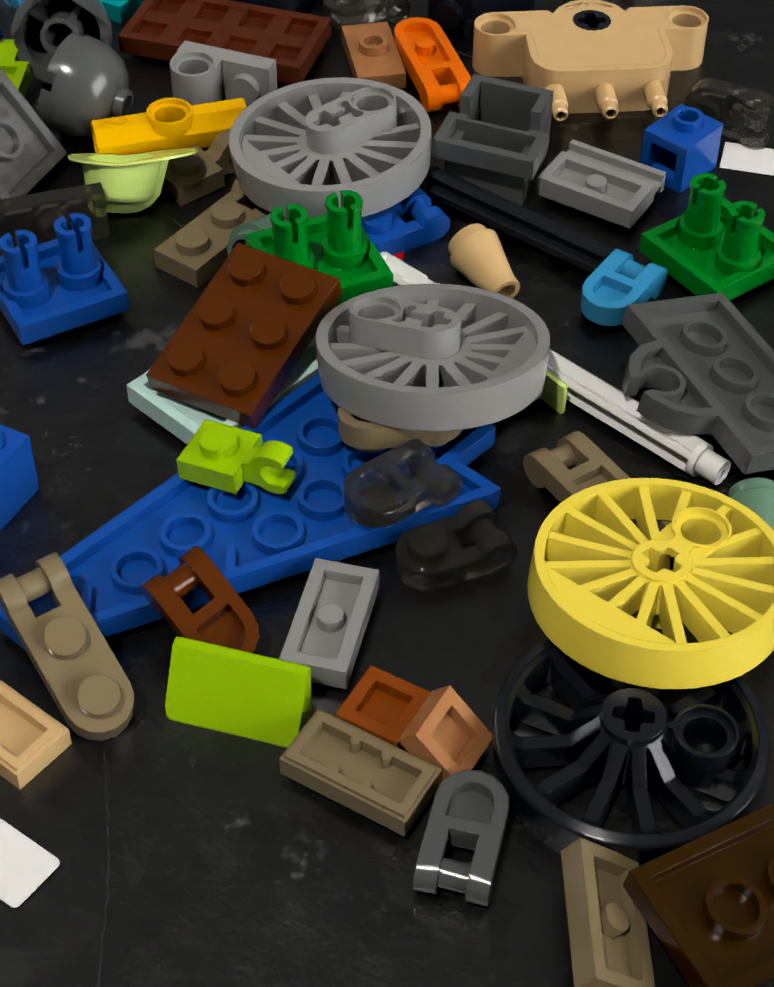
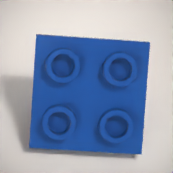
M69 214L71 230L69 231L67 220L64 216L55 220L54 231L57 239L38 244L36 235L28 230L15 231L17 247L15 248L10 233L0 238V250L3 256H0V309L22 345L47 339L53 335L92 322L101 321L107 317L130 310L128 293L93 244L91 220L84 214Z

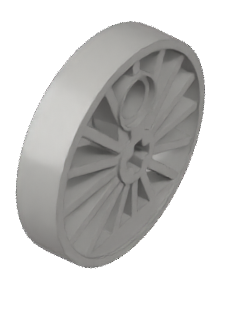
M334 77L313 79L276 89L247 106L239 114L231 127L229 150L240 189L253 203L269 212L281 206L284 217H286V204H298L307 210L308 218L327 214L325 200L328 195L335 192L338 196V207L341 208L340 191L352 190L362 197V217L396 205L411 195L421 185L430 166L431 121L428 113L419 101L394 86L361 78ZM331 177L335 178L337 184L329 185Z
M453 284L400 285L361 294L332 309L321 320L316 331L319 377L322 388L327 396L340 408L361 419L388 427L415 431H452L475 428L504 420L522 411L539 396L543 389L550 352L549 330L541 317L532 309L496 292Z

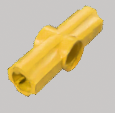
M244 97L190 105L189 102L179 98H162L152 102L147 107L145 113L92 120L90 125L95 153L131 155L189 148L196 144L203 151H206L219 133L231 129L234 121L247 105Z

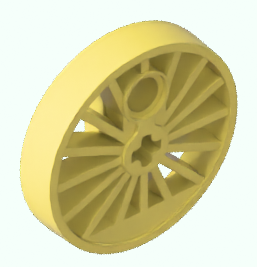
M628 478L597 484L571 495L555 507L543 521L535 540L529 567L527 589L530 607L538 625L551 642L563 653L584 667L608 678L641 687L693 689L716 685L739 677L758 666L774 650V531L761 517L738 501L720 492L688 482L662 478ZM630 519H636L638 528ZM657 520L671 521L659 532ZM683 624L699 643H687ZM651 627L662 629L663 634L659 633Z

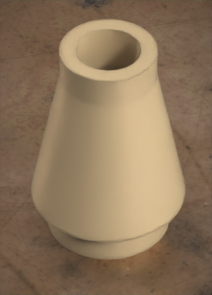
M476 223L462 228L453 236L449 243L448 251L451 254L450 263L459 273L477 288L496 292L512 299L518 294L520 283L512 272L499 237L494 230L486 229L484 225Z

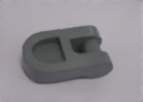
M464 770L451 774L441 782L435 793L419 851L413 879V890L436 895L438 888L465 894V902L488 907L507 826L509 796L503 784L494 776L482 771ZM448 845L474 850L472 864L445 858Z

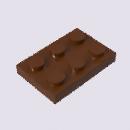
M237 243L146 374L151 389L255 430L314 339L321 320L334 308L343 294L340 279Z

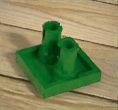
M711 173L697 174L690 181V194L686 213L642 233L639 252L655 264L667 268L668 274L694 295L723 293L729 300H732L774 279V233L762 225L766 213L762 208L756 210L757 204L750 201L731 203L723 197L727 186L723 180L718 181V176Z
M352 190L340 191L341 208L338 207L337 194L334 192L328 195L325 200L327 214L308 218V212L303 206L286 204L287 221L284 222L281 206L274 208L270 213L272 228L245 234V244L339 278L343 294L334 308L361 294L393 287L392 271L362 227V197Z

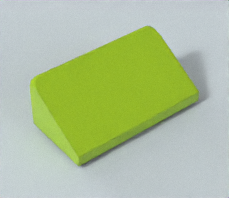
M176 636L172 644L166 692V718L184 724L288 748L308 722L312 712L311 667Z

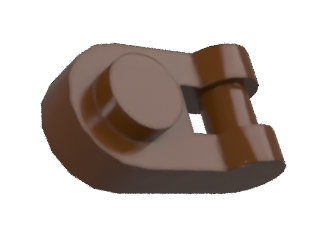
M194 545L178 557L180 565L165 577L156 574L141 585L142 593L147 601L167 621L178 637L250 653L255 651L259 639V629L252 611L208 555L197 545ZM195 587H198L205 593L210 602L193 614L181 598Z

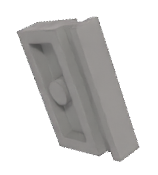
M572 139L569 143V149L566 152L561 151L537 177L536 194L556 201L562 206L572 207L602 218L611 224L631 229L653 203L656 192L661 193L663 191L666 172Z

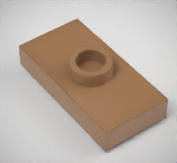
M388 21L341 26V41L353 78L378 81L398 89L406 88V71Z

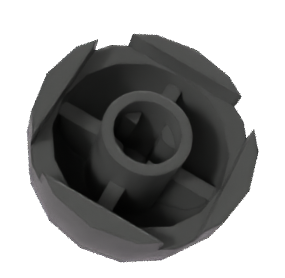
M24 0L16 9L11 25V36H14V44L18 49L16 55L19 61H29L31 74L35 78L49 84H53L56 76L46 72L49 63L61 42L69 34L88 35L110 47L112 45L111 20L100 0Z
M76 33L69 34L57 48L46 71L56 76L51 92L41 88L39 117L48 129L76 139L92 138L91 121L128 115L133 104L134 94L133 91L128 90L129 76L124 60L115 50L91 36Z

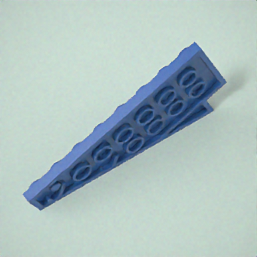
M318 373L268 408L255 430L247 426L240 428L262 434L263 443L276 440L293 447V454L284 468L295 471L296 477L285 494L271 493L260 486L244 482L237 494L180 479L179 474L176 473L63 553L60 558L68 570L74 587L105 638L163 618L147 601L142 593L141 585L156 574L165 577L180 565L178 557L194 545L200 547L208 555L237 594L309 571L315 558L340 562L342 559L495 509L499 505L500 487L467 466L494 445L496 427L488 424L463 429L456 438L438 447L418 445L386 448L376 453H363L348 446L340 439L338 433L339 406L323 390ZM195 587L181 598L189 609L210 602L209 598L198 587ZM49 593L28 603L35 617L57 607ZM0 606V630L24 649Z

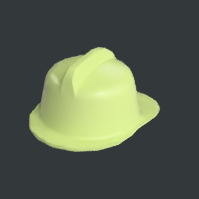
M181 148L131 155L80 153L68 155V159L82 164L87 203L90 209L97 212L130 214L146 209L160 196L170 159L192 155L198 151L195 148Z

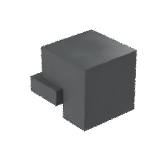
M473 74L460 95V113L449 111L434 135L431 157L445 160V171L523 206L537 177L547 162L553 91Z

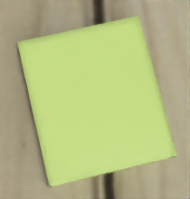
M547 370L543 394L540 399L559 414H563L566 408L568 386Z

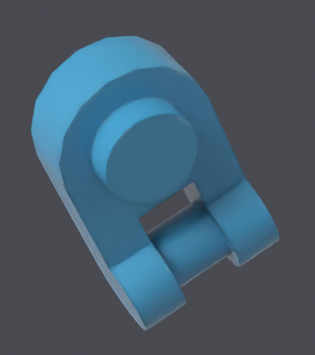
M615 249L585 280L581 291V312L587 319L602 327L621 325L627 304L648 302L650 298L656 299L661 294L667 281L668 269L655 263H649L647 266L634 261L633 254Z

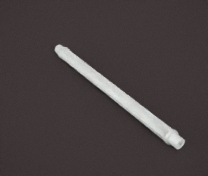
M386 251L380 253L393 273V286L440 284L428 279L425 274ZM550 349L547 370L568 386L566 400L693 477L700 475L715 485H719L725 479L730 470L731 462L715 453L714 447L694 434L666 429L645 418L636 411L639 401L630 396H625L622 391Z

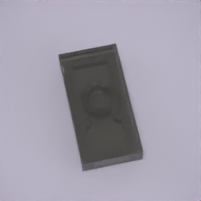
M101 182L0 199V238L10 233L14 248L17 247L15 231L17 230L31 231L36 235L38 244L57 239L54 231L55 220L64 216L67 220L69 231L71 230L69 214L81 213L90 218L92 240L110 237L105 195Z

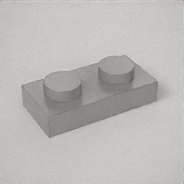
M315 558L279 659L311 667V683L347 690L379 590L380 570Z

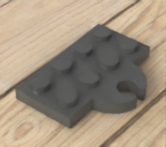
M723 293L627 304L621 323L639 344V347L629 357L623 374L622 390L625 396H636L642 389L655 388L643 392L636 411L666 429L686 434H712L744 475L773 470L774 350Z

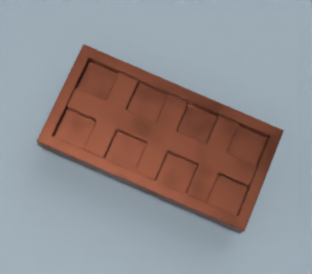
M144 0L119 33V49L122 53L138 55L147 60L160 59L171 61L177 49L186 40L276 59L277 83L294 84L304 81L330 38L331 18L231 0Z

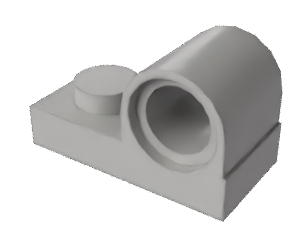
M185 40L169 63L172 98L183 99L189 102L190 105L244 97L246 105L249 106L255 100L277 89L276 59Z

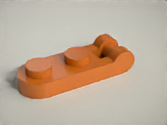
M411 17L397 23L394 28V41L402 63L420 95L421 105L425 108L426 112L440 111L442 105L452 103L460 107V95L470 81L471 76L442 27L437 22L422 17Z

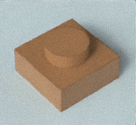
M448 685L431 691L398 741L408 753L441 768L443 781L453 773L472 770L491 742L492 733L455 690Z

